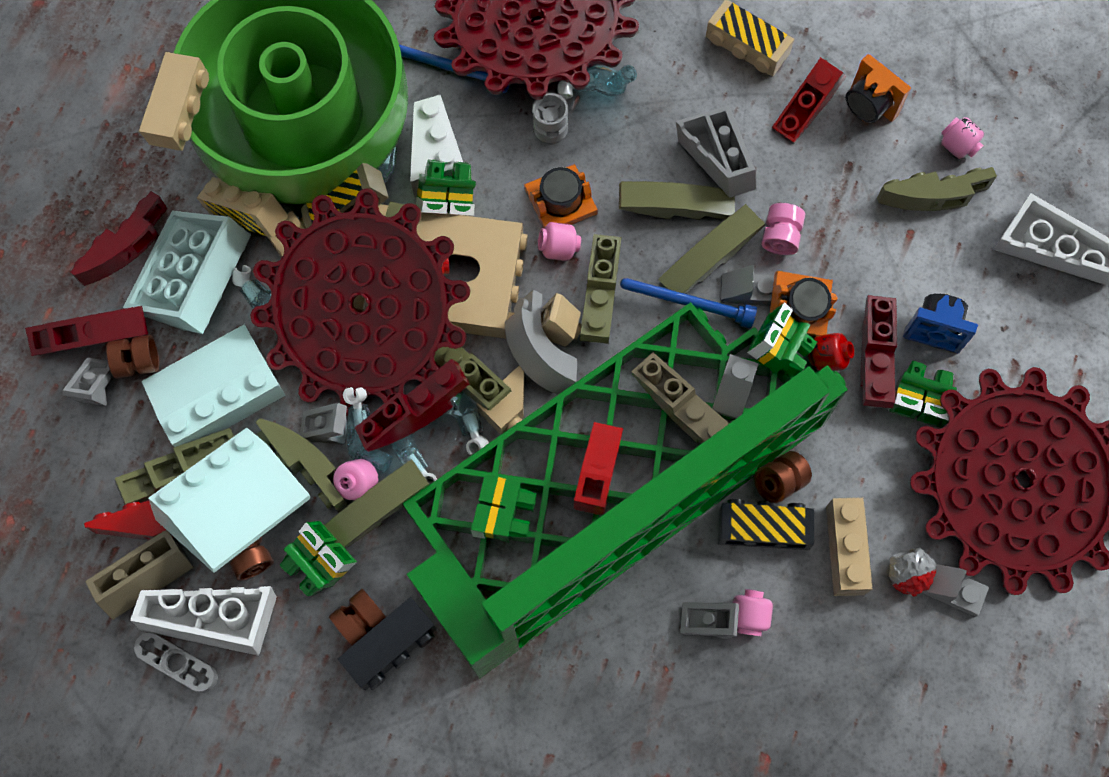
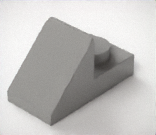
M754 265L723 273L721 276L720 302L771 305L774 275L754 274Z
M730 354L712 409L718 414L733 419L742 415L759 363Z
M87 358L62 390L63 395L78 402L106 406L105 387L113 377L108 361Z
M335 403L303 411L300 435L312 442L344 444L349 420L346 416L347 406Z
M937 564L936 575L933 578L934 582L929 590H925L922 593L976 617L980 614L989 587L965 577L966 570Z
M683 602L680 633L715 636L723 639L737 636L739 604Z

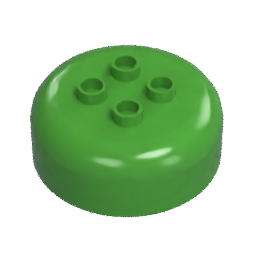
M210 0L188 23L175 47V54L200 58L209 73V82L207 87L203 88L200 97V109L194 115L191 125L192 133L189 140L209 170L229 186H236L241 191L271 193L279 204L310 203L318 195H327L333 191L362 163H367L378 170L390 156L402 133L408 106V86L401 50L391 23L372 0Z

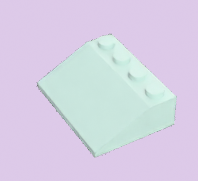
M172 211L123 308L142 306L144 317L184 331L203 334L233 274L234 267H236L242 252L245 250L251 234L228 216Z
M245 324L141 381L157 418L174 447L225 430L286 396Z
M245 428L148 499L155 520L215 573L310 499V495L270 447L252 431Z

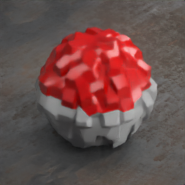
M920 547L909 549V553L900 552L892 555L890 558L889 578L892 580V585L902 594H911L915 597L917 594L930 589L934 582L933 578L936 575L937 564Z

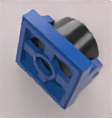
M935 293L925 297L922 308H918L905 327L903 337L958 354L976 334L978 324L965 320L968 305L965 301L948 294Z

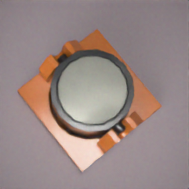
M867 54L861 60L852 86L846 93L845 99L852 113L863 122L875 123L882 115L893 122L898 117L911 87L878 60Z
M575 164L566 168H553L546 172L543 177L524 184V189L543 228L550 222L572 225L598 214V209L591 197L590 184L586 182L584 172H579ZM547 211H548L549 213L553 214V215L564 216V217L552 216V215L548 214Z
M776 271L774 274L770 313L785 302L793 309L790 315L798 323L806 322L810 324L807 331L809 336L816 337L827 334L828 321L836 313L833 305L838 299L836 294L831 293L833 280Z

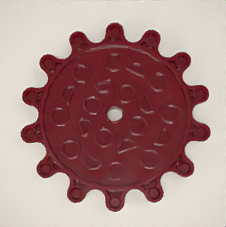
M437 0L435 3L437 13L442 17L452 19L453 22L450 26L436 31L434 41L441 48L454 47L462 50L461 54L451 63L452 69L457 75L466 76L475 71L488 73L485 87L491 94L498 95L508 85L518 83L527 86L528 94L533 99L541 100L547 94L548 85L555 81H566L576 90L585 89L590 82L587 68L591 65L602 64L610 68L617 67L623 58L621 50L612 44V41L622 37H634L639 30V22L620 13L621 9L631 6L635 0ZM537 16L542 17L540 20H534L533 23L531 22V19Z
M368 188L358 192L354 208L347 213L338 211L330 197L318 195L312 201L314 221L306 229H301L287 220L278 223L275 234L283 244V257L277 262L268 260L258 261L253 270L256 279L266 283L271 289V299L269 302L255 307L250 314L251 321L255 326L269 327L277 333V345L268 352L266 357L268 366L274 370H281L289 365L299 368L303 377L298 394L303 401L313 402L324 390H334L340 397V404L347 406V417H355L353 405L346 403L343 398L345 389L352 387L356 398V389L363 388L366 390L367 396L371 394L377 395L383 400V403H386L399 391L404 394V386L409 380L417 379L423 382L439 369L434 360L435 353L439 348L449 347L457 349L465 344V331L450 322L448 312L452 305L466 301L471 291L465 281L449 280L442 273L443 262L453 254V241L447 236H440L432 241L421 239L417 233V225L421 219V210L413 203L403 205L395 216L386 217L382 215L378 208L376 192ZM359 295L363 296L368 304L363 312H358L353 304L354 299Z
M1038 367L1028 369L1024 374L1023 383L1017 388H1010L1005 385L996 370L985 369L979 375L980 395L976 399H967L952 389L943 392L940 397V404L948 414V424L942 429L923 426L916 432V442L931 453L933 465L927 471L916 472L912 475L910 486L918 494H928L934 497L939 508L937 514L927 521L925 531L934 540L954 536L961 541L963 554L959 559V568L966 570L965 575L975 576L984 566L993 564L1001 570L1003 587L1011 595L1022 594L1026 590L1027 581L1033 573L1043 574L1051 588L1056 592L1067 593L1073 588L1074 582L1071 568L1076 561H1086L1099 571L1109 569V551L1103 541L1105 533L1109 531V420L1097 424L1088 419L1085 410L1090 400V394L1081 385L1071 387L1064 396L1058 397L1051 394L1047 389L1046 374ZM1019 472H1024L1029 476L1030 485L1028 488H1023L1018 483L1016 476H1018Z

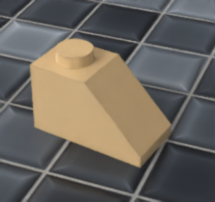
M558 293L541 309V324L547 338L551 342L566 347L574 339L577 340L580 334L582 324L578 322L581 312L563 295Z
M520 366L503 380L511 388V392L489 411L477 403L478 412L500 435L522 421L524 417L525 374Z

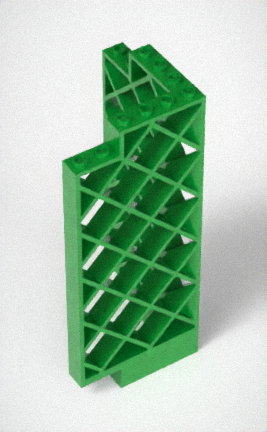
M690 302L404 502L405 510L436 552L407 573V576L480 679L751 480L758 468L773 462L775 458L789 452L823 427L848 390L844 378L837 371H832L828 365L819 372H814L808 366L796 376H792L783 368L774 373L758 360L743 358L759 363L755 375L768 377L766 397L752 408H744L742 415L736 419L719 414L724 419L733 421L692 451L664 447L663 440L667 414L648 393L618 389L621 366L633 358L646 359L650 354L654 353L661 360L667 362V365L672 369L674 363L718 369L714 394L715 401L730 354L735 355L749 344L752 345L759 332L753 327L727 346L723 334L719 330L714 331L709 325L708 317L700 308L696 309ZM688 320L715 354L676 348L679 326ZM671 332L669 347L652 345ZM614 372L612 388L594 386ZM777 378H778V379L782 382V384H783V385H782L781 387H779L778 389H776V381H777ZM576 398L610 402L607 425L613 426L616 403L661 410L656 445L621 440L618 451L619 454L654 459L651 481L633 494L610 490L607 503L618 505L600 518L599 515L593 514L592 523L575 536L565 537L545 534L544 527L550 494L575 498L577 485L552 482L557 446L565 445L587 449L590 435L560 431L564 406ZM705 402V403L708 404L711 408L713 407L714 402H713V403ZM555 413L553 430L535 428ZM517 439L551 443L545 480L501 474L505 448ZM495 455L492 473L474 470ZM661 460L676 462L659 474ZM488 474L521 483V489L542 493L536 532L529 531L527 540L510 538L513 541L534 544L531 567L513 581L505 582L483 578L490 538L485 537V539L481 538L475 574L471 579L437 532L438 529L472 534L473 522L440 518L445 490L457 481L482 484L484 475ZM434 498L431 516L427 518L420 507ZM542 545L558 547L539 561ZM480 589L497 592L488 599H485Z

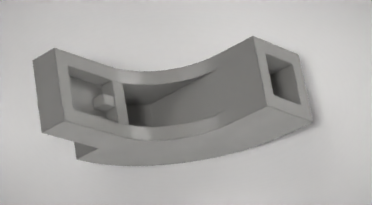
M532 290L524 298H520L514 307L515 314L505 321L507 342L512 355L522 370L538 385L559 395L576 383L577 358L561 351L547 338L541 324L542 294Z

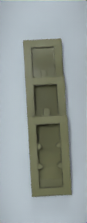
M621 181L619 183L620 210L671 219L674 215L697 220L704 216L726 220L735 213V196L729 198L721 188L653 181Z
M745 204L701 239L658 280L669 290L687 294L699 281L703 282L722 263L725 264L766 224Z
M227 428L174 447L173 453L145 462L144 468L116 477L115 484L124 505L132 502L141 503L148 500L154 493L233 438L234 435L231 429Z
M411 459L369 489L360 498H357L324 526L337 539L335 543H340L347 549L380 526L383 520L401 509L404 502L429 486V483Z

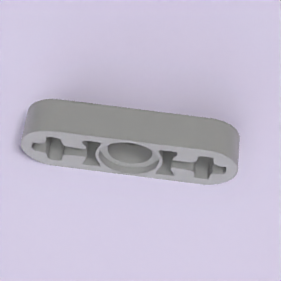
M144 633L135 641L134 652L139 659L188 688L199 693H206L216 686L218 674L212 666L154 633ZM154 642V646L164 652L163 655L160 657L151 652L147 653V649L144 648L145 643ZM181 654L184 658V665L180 670L172 672L168 667V661L171 656ZM191 668L199 673H204L207 670L205 676L209 680L206 684L200 683L197 686L199 680L187 673Z

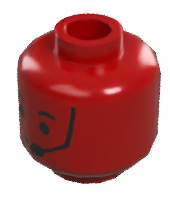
M842 333L818 335L814 338L817 341L814 349L808 354L810 364L815 366L817 370L820 371L828 365L832 371H838L847 368L850 359L854 357V347L852 342L848 341Z

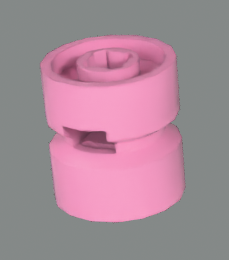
M788 203L771 205L766 220L768 227L764 230L761 243L762 247L778 255H793L797 253L801 238L800 232L805 219L804 210Z

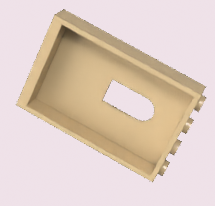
M380 204L378 206L379 211L382 215L386 216L388 205ZM421 212V219L417 225V233L421 239L432 241L437 237L447 236L454 243L452 255L471 257L480 266L478 276L474 280L466 282L471 290L469 298L450 307L448 312L450 322L462 328L467 334L506 339L505 321L515 314L511 312L512 303H517L519 286H515L516 277H521L523 272L524 260H520L521 251H526L528 234H523V223L449 213ZM357 296L353 302L354 308L358 312H363L365 302L363 296Z

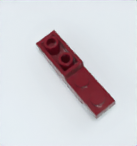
M150 191L145 198L138 202L135 211L130 217L120 224L116 234L106 228L101 235H98L93 240L90 249L75 262L73 269L70 271L80 284L86 286L114 274L136 259L155 241L159 234L153 226L168 209L161 197Z
M867 295L860 368V386H863L864 406L893 409L895 404L896 298Z
M142 306L25 328L31 356L148 334Z
M450 359L410 393L405 395L399 391L358 424L355 430L365 450L369 452L399 441L427 426L453 407L450 400L470 385L459 364L455 360Z

